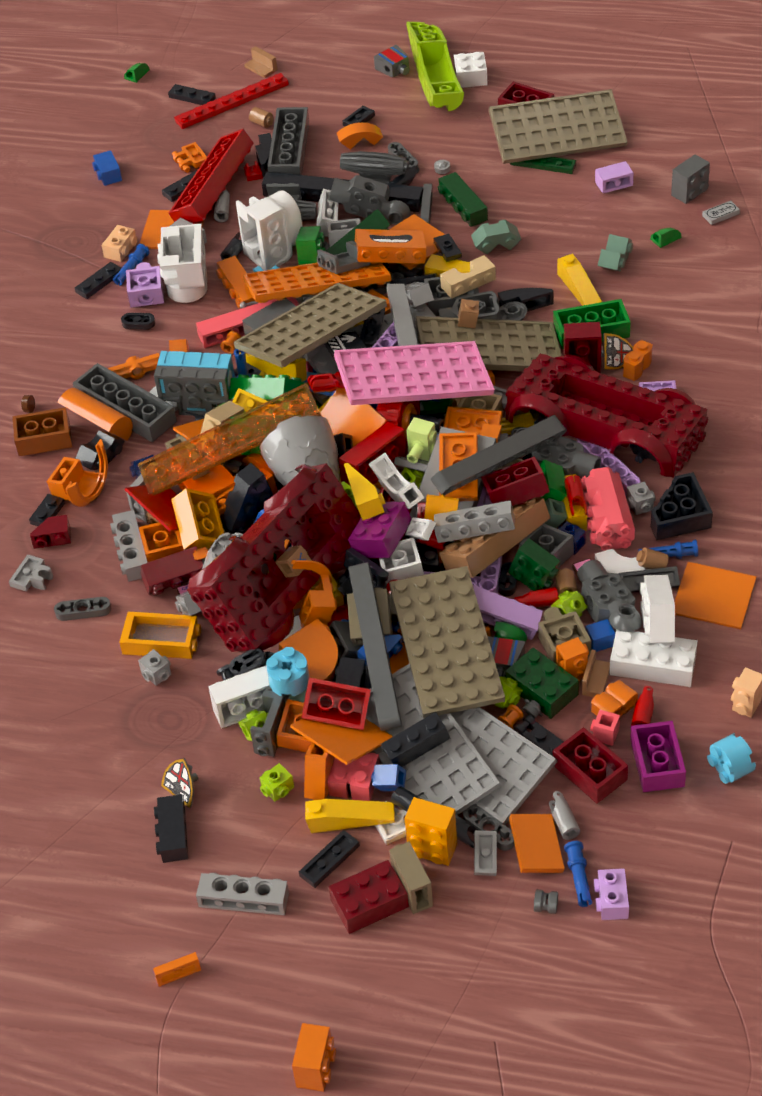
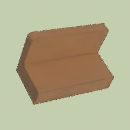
M256 46L251 48L252 59L244 64L245 68L263 78L278 70L275 56Z
M591 650L583 676L582 695L594 697L604 692L610 674V662L596 660V650Z

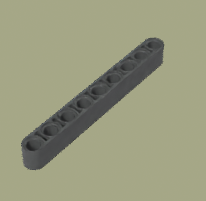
M553 415L437 472L431 478V481L441 495H446L560 438L567 430L556 415Z
M368 562L349 566L380 729L385 731L402 727L371 569Z

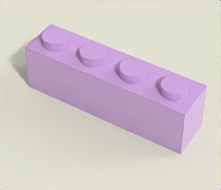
M473 585L484 623L495 626L496 621L509 623L521 628L526 633L528 639H533L538 631V623L541 620L543 611L536 609L534 606L522 604L514 599L500 596L498 593L489 592Z

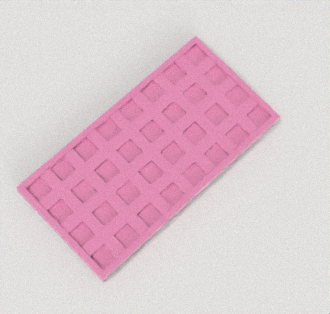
M475 341L335 350L334 357L351 405L493 395L495 390Z

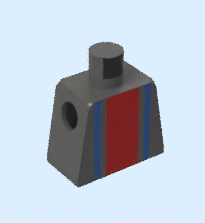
M394 45L374 56L375 69L390 77H395L401 73L407 75L410 71L408 55L398 45Z
M488 636L499 677H505V671L525 655V641Z

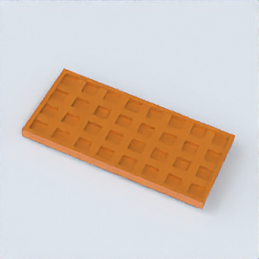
M371 262V265L339 274L320 267L318 263L246 273L243 274V280L255 302L266 303L268 300L273 299L280 301L286 297L299 298L305 294L317 295L319 292L337 283L351 288L357 286L368 287L370 284L383 285L391 281V274L382 263Z

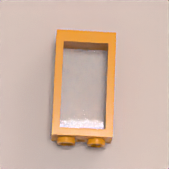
M127 612L119 641L122 654L145 656L154 649L162 657L192 659L193 652L197 651V636L201 635V624H198L197 616Z

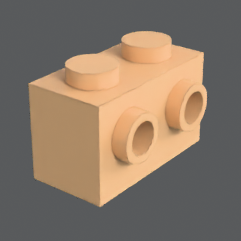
M117 225L102 243L104 258L122 262L137 243L135 229Z
M745 667L740 677H736L732 685L734 689L731 696V701H733L732 710L752 718L762 700V674Z

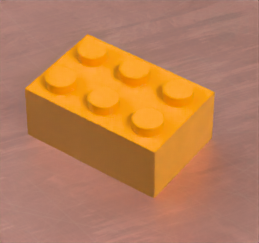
M186 488L171 499L183 548L186 550L197 546V549L206 547L209 550L214 541L224 534L214 494Z
M413 797L404 818L407 842L410 841L418 859L423 858L435 864L449 866L457 847L455 809Z

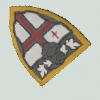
M603 333V350H601L603 368L609 370L622 368L624 357L627 353L633 351V346L619 335Z
M185 758L169 764L164 772L161 786L172 795L182 794L184 804L191 808L194 796L193 782L198 780V775L196 773L191 774L193 767L187 764Z

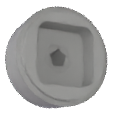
M447 160L436 161L434 163L435 172L438 174L448 173L450 171V162Z

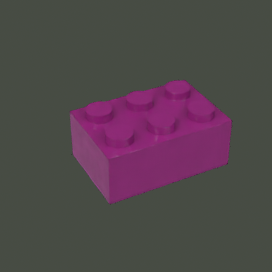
M386 502L383 505L384 513L366 520H362L361 517L348 539L351 547L367 558H390L412 520L405 502Z
M673 721L631 726L630 742L642 791L650 792L685 787L686 770Z

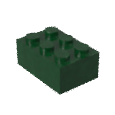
M535 648L530 649L505 671V677L515 680L518 683L517 686L523 690L520 697L530 702L531 700L536 701L542 707L540 709L541 712L550 719L579 695V680Z

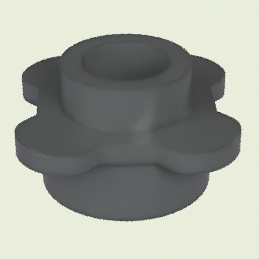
M524 700L526 704L523 710L528 715H531L534 719L538 715L543 716L540 710L542 707L536 701Z

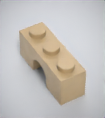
M485 255L470 261L469 273H461L456 268L440 274L441 288L451 299L496 280L495 265Z

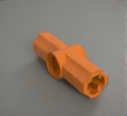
M156 353L143 358L132 356L126 360V363L108 369L125 379L129 377L140 379L144 376L145 372L156 369L160 355Z

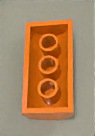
M77 388L66 390L58 400L59 404L108 432L128 441L133 428L132 420L129 417Z

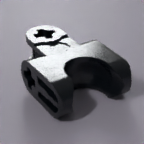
M259 648L250 649L235 657L229 665L221 667L216 673L222 677L223 681L230 679L236 675L266 666L267 659L274 653L270 651L264 652Z

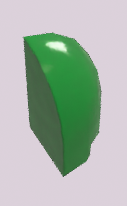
M137 63L131 66L124 74V79L137 83L150 70L149 66L146 63Z
M667 227L652 234L650 240L662 248L682 238L679 230Z
M496 621L494 631H496L495 637L526 642L527 635L521 628L509 623Z

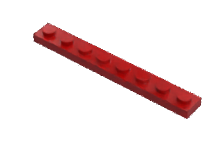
M282 73L275 74L260 82L181 113L174 117L175 122L181 129L187 128L288 86V79Z

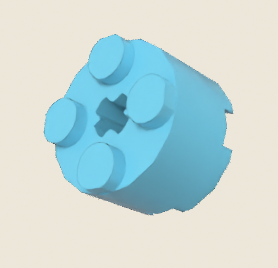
M285 647L267 659L266 666L269 685L274 693L282 696V694L296 696L307 688L309 670L307 659L302 653L294 650L293 647Z
M735 733L710 746V755L707 756L708 762L712 767L716 768L721 781L725 784L728 782L732 783L753 772L756 767V763L751 762L749 756L752 754L749 745L741 736L736 738Z

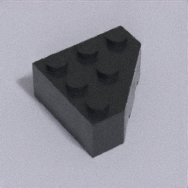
M252 463L236 474L234 489L229 491L225 502L227 507L224 514L220 515L221 523L226 533L244 534L253 525L258 513L264 509V502L273 496L265 475Z
M694 472L675 476L669 489H666L661 496L658 505L652 509L650 527L656 541L712 528L713 512Z

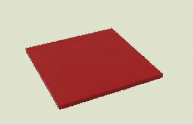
M165 483L126 487L124 489L169 532L179 530L171 500L177 494Z

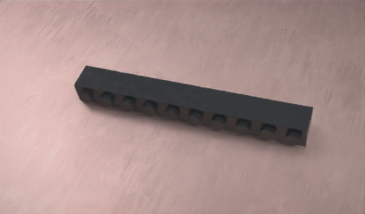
M266 172L262 181L263 196L269 197L266 184L294 183L299 184L302 200L319 202L323 189L331 190L335 178ZM388 184L390 189L389 202L393 200L402 201L409 207L410 211L420 212L423 187Z

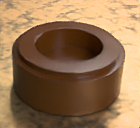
M24 395L22 398L21 407L25 413H32L35 409L33 395Z

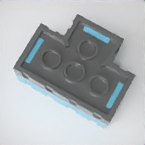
M161 351L154 373L158 398L163 401L177 402L179 415H190L185 412H193L205 416L206 413L215 409L217 404L230 401L231 378H235L232 355L220 353Z

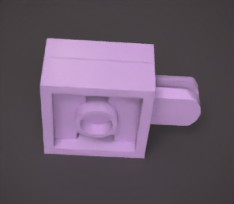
M142 262L137 264L136 269L126 270L130 308L164 303L160 266L151 267L150 263Z

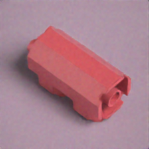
M609 467L592 469L587 478L585 475L581 479L587 505V517L589 518L587 519V530H591L589 534L590 543L597 544L603 551L628 548L631 546V541L635 538V527L620 475L616 471L615 473L612 472V469Z

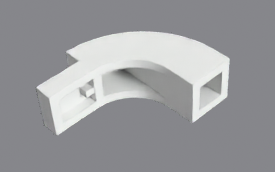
M383 453L369 463V466L379 478V483L395 502H405L407 509H410L425 498L414 482H408L399 473L386 453Z

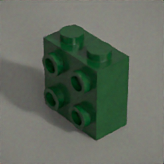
M528 539L518 549L508 573L532 591L547 589L554 583L552 579L559 572L557 567L560 560L531 539Z

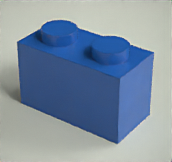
M111 150L93 155V169L96 171L98 180H102L104 186L122 181L120 168Z

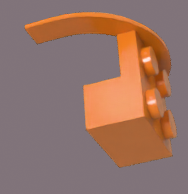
M102 439L95 446L99 456V473L83 470L80 459L64 457L46 481L51 495L69 500L77 507L87 506L98 497L104 487L108 471V460Z
M292 560V569L312 570L321 576L318 585L309 590L293 607V609L301 608L299 612L301 627L304 628L316 619H319L322 624L328 625L331 622L333 612L337 608V601L333 597L330 570L325 565L316 561Z

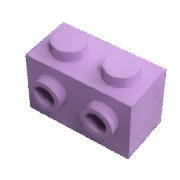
M626 161L595 169V183L602 193L633 186V171Z
M625 869L598 870V879H594V891L599 892V898H596V911H601L602 920L628 919L629 902Z

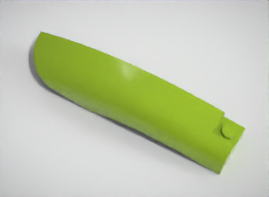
M407 22V30L417 73L429 105L437 108L446 106L448 111L458 108L463 101L464 91L454 72L447 40L441 29L433 24L428 25L424 22Z

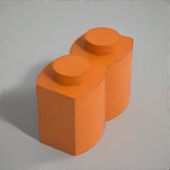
M640 340L633 346V351H630L624 357L623 377L636 381L642 376L643 370L651 365L653 344Z
M621 680L612 682L606 687L605 692L593 697L591 712L597 716L599 710L620 715L621 718L623 714L635 706L638 700V693Z

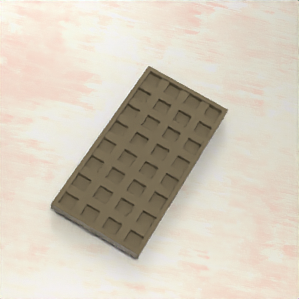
M612 89L489 107V114L503 164L627 145L626 135Z
M337 283L234 341V346L238 350L279 367H286L292 361L315 350L316 347L327 343L335 336L341 335L342 332L366 320L369 316L380 312L381 309L387 307L386 300Z
M416 316L415 318L419 345L475 341L486 370L520 372L528 368L532 360L536 359L540 353L553 358L562 356L553 322L477 319L476 328L474 329L458 327V318Z
M465 566L389 582L423 718L428 717L434 712L439 716L505 702V695L468 567Z

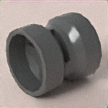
M536 889L534 912H542L544 910L551 914H556L558 892L551 891L546 893L543 890Z

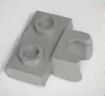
M27 554L9 580L10 587L26 592L31 585L34 588L45 590L44 579L52 580L53 572L50 567L45 566L44 559Z

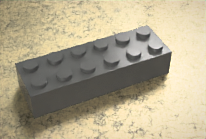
M308 107L277 108L268 160V172L302 175L309 130Z
M98 363L73 382L74 388L83 391L129 417L133 424L132 431L151 442H154L177 422L174 406Z

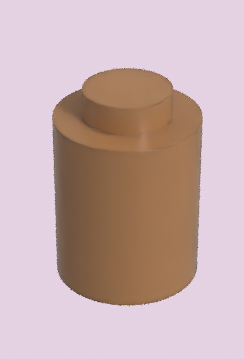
M258 107L252 108L249 114L251 122L265 128L271 126L274 121L272 113Z
M645 547L638 552L636 560L639 566L644 568H665L668 563V555Z
M567 568L559 570L555 576L558 596L567 590L569 592L577 591L574 571Z

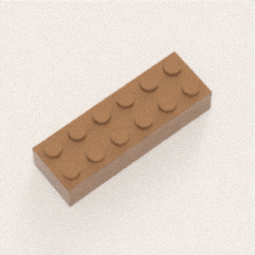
M535 497L523 504L512 506L515 516L514 530L458 539L448 544L446 549L439 553L445 570L467 566L470 577L474 578L550 519L544 498Z

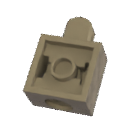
M557 607L546 609L543 621L538 623V638L548 658L556 663V646L577 637L582 644L585 643L589 650L588 656H590L591 639L577 612L562 615Z

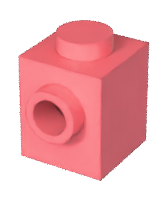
M599 710L590 728L593 736L600 742L613 746L619 732L620 715Z

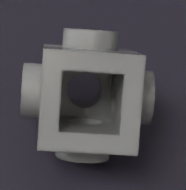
M645 482L627 487L626 499L629 509L632 508L635 515L646 513L653 509L655 494L652 490H649Z
M154 649L138 660L144 679L148 682L151 681L156 686L172 675L170 670L171 663L166 656L162 657Z

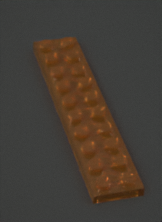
M305 383L138 463L148 493L153 495L161 493L261 445L263 440L284 420L294 416H321L308 384Z

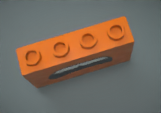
M355 229L358 262L424 264L426 261L427 248L423 231Z

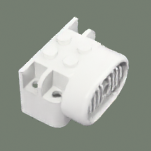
M281 190L261 200L254 196L249 198L250 206L248 207L239 200L236 201L243 253L264 271L271 269L275 265L280 266L287 262L292 256V246L296 245V238L302 227L301 213L293 197L286 191Z
M201 224L161 227V244H158L159 254H157L158 264H160V275L166 284L168 296L180 303H190L199 300L207 292L206 254Z

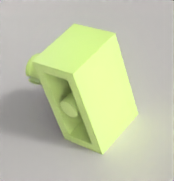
M414 417L406 431L408 443L407 460L415 464L418 462V459L430 460L436 443L437 431H435L434 422Z

